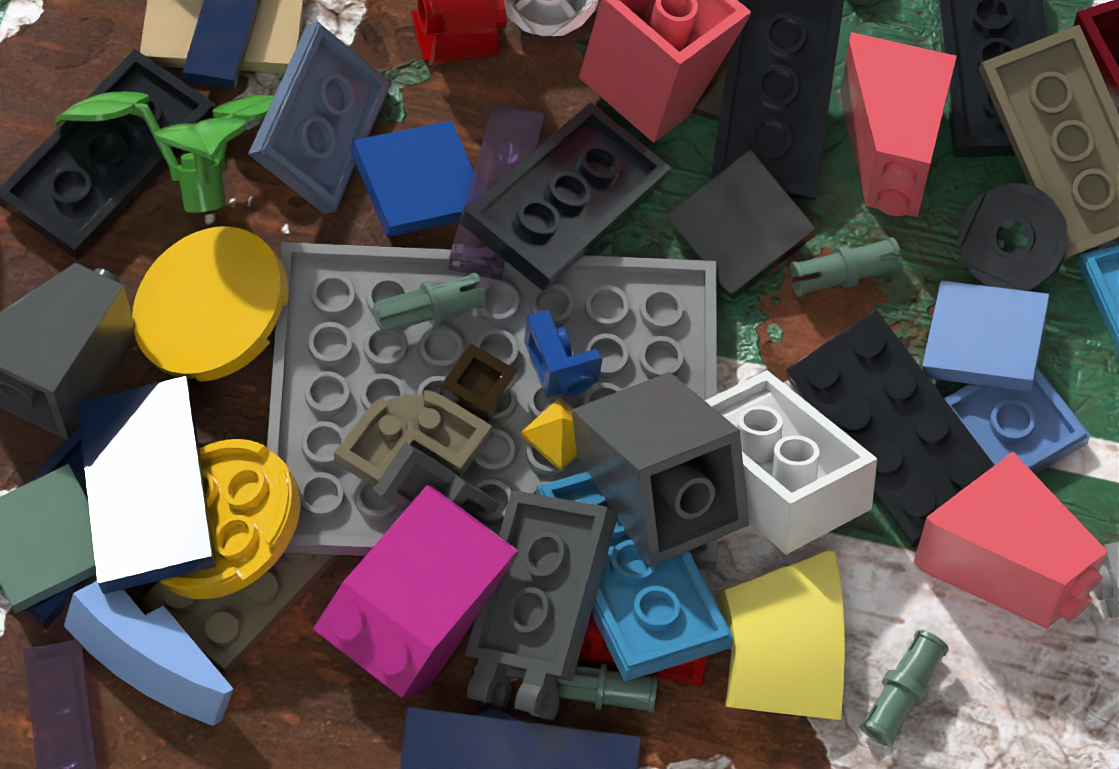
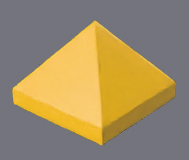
M561 397L521 432V436L560 472L577 458L571 412L573 408Z

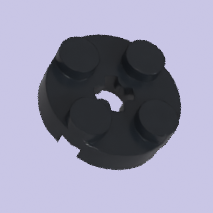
M1011 183L995 187L976 197L966 208L958 230L959 246L967 267L974 277L990 287L1022 291L1035 290L1057 273L1064 262L1069 245L1067 220L1055 201L1043 191L1022 183ZM1016 223L1024 225L1022 235L1028 239L1025 248L1016 247L1013 253L1003 251L1005 241L999 238L1002 228L1011 230Z

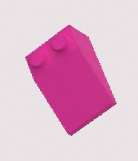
M427 485L344 580L313 630L401 698L425 694L443 670L520 551L434 487Z

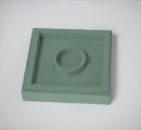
M69 464L0 497V585L15 614L97 574L89 502Z

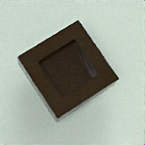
M470 344L440 385V395L488 423L517 382L518 370L477 346Z

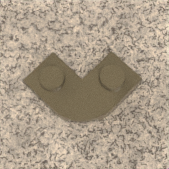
M424 390V395H402L387 401L381 397L366 410L334 452V463L375 487L404 442H407L459 476H462L492 436V426L433 391Z

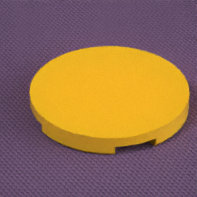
M213 227L184 237L158 257L140 283L132 311L135 326L133 332L139 348L164 373L177 377L195 378L199 382L220 379L240 370L253 361L269 345L270 341L267 337L277 323L282 307L288 305L289 284L285 268L277 254L260 237L241 228Z
M230 439L199 448L216 567L160 580L170 591L192 599H212L232 594L249 586L264 575L278 561L288 547L296 530L300 515L301 500L298 483L284 461L265 445L258 442Z

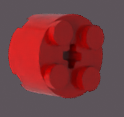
M417 0V11H411L413 27L421 56L424 61H429V65H442L491 58L492 56L499 55L500 41L497 29L505 28L507 24L504 0Z

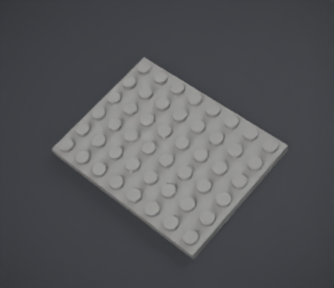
M281 243L280 260L288 277L289 297L288 305L282 307L275 328L267 448L281 458L294 474L298 483L301 500L298 524L284 553L366 556L402 515L404 510L382 498L373 489V486L334 463V452L366 410L379 398L383 397L387 401L402 395H424V390L440 394V385L470 344L477 346L518 370L517 382L488 421V424L492 426V436L461 476L500 504L497 510L492 513L484 514L481 510L470 513L471 516L498 536L512 490L536 494V489L539 485L587 472L578 457L560 472L521 436V432L559 397L575 409L668 372L672 373L704 401L717 395L716 261L583 255L546 290L541 291L494 251ZM474 272L477 273L481 280L480 284L475 286L476 288L482 286L484 288L486 304L482 308H473L441 317L440 323L436 325L426 321L387 333L382 332L375 321L373 305L378 300L418 290L423 282L428 281L431 285H436L468 276ZM549 310L556 329L561 327L565 329L571 344L572 356L598 349L602 357L599 381L593 384L587 391L575 396H565L562 393L546 398L524 343L528 315ZM717 539L689 550L698 569H716L718 561Z

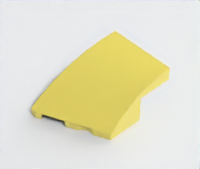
M820 551L802 561L763 573L758 578L743 581L720 590L718 608L734 637L730 648L731 659L725 707L841 721L844 690L845 625L843 595L836 552Z

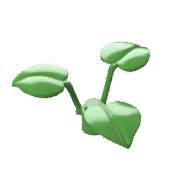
M128 91L109 92L95 95L76 103L55 118V124L57 128L66 120L104 121L127 114L142 117L170 168L171 180H179L184 211L192 213L206 212L219 209L227 204L222 173L227 171L225 160L227 142L247 129V122L264 119L274 96L253 95L234 99L214 108L213 117L215 118L199 121L195 124L183 123L160 129L152 111L146 104L150 102L148 94ZM170 146L191 152L181 156L182 165L178 164Z

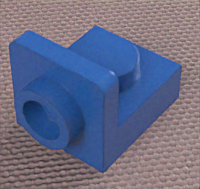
M549 310L527 316L524 343L546 398L562 393L565 396H575L587 391L593 384L599 381L602 357L598 349L572 356L568 335L563 327L556 329Z

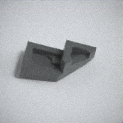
M404 442L373 488L382 498L404 511L427 485L434 487L469 514L480 510L484 514L492 513L500 505L487 493L407 442Z

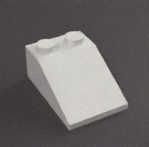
M768 370L705 400V402L740 430L749 524L784 554L787 555L872 509L877 458Z

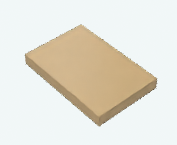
M147 0L140 53L161 67L184 68L204 0ZM261 0L241 71L285 73L301 38L305 0Z

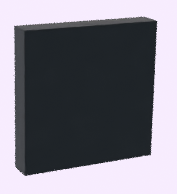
M751 150L666 215L671 225L700 260L716 261V280L732 300L741 295L818 234L813 224Z

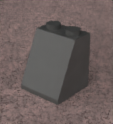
M74 263L0 312L1 409L65 440L78 429L80 421L77 402L100 396L136 340L133 332L135 326L125 288L119 278L107 270L96 268L92 271Z
M672 373L662 374L571 410L577 457L591 476L602 496H604L609 507L619 513L618 521L624 527L627 535L649 566L749 526L740 430Z

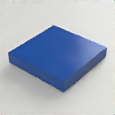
M452 121L353 140L351 147L352 156L386 237L460 222L465 210L483 195V191Z

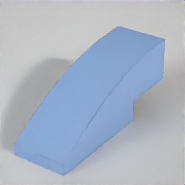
M98 581L73 593L64 627L100 663L146 696L181 714L212 726L223 720L234 689L164 605L144 615L124 589L103 594Z

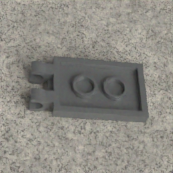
M515 490L511 491L499 536L520 551V553L474 621L465 656L478 661L468 686L467 698L481 701L484 705L491 703L495 707L505 710L509 704L512 691L509 677L522 679L523 683L518 690L515 700V709L531 713L530 715L554 720L559 708L557 679L573 681L619 513L604 506Z

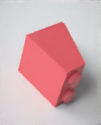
M601 0L579 78L649 140L655 143L690 116L747 23L751 11L738 0Z
M851 32L839 99L866 206L877 208L891 216L907 215L918 218L956 61L955 55Z
M1012 452L926 517L913 563L921 571L1047 629L1061 617L1067 622L1072 621L1091 604L1093 598L1089 594L1103 578L1099 571L1108 551L1022 460Z

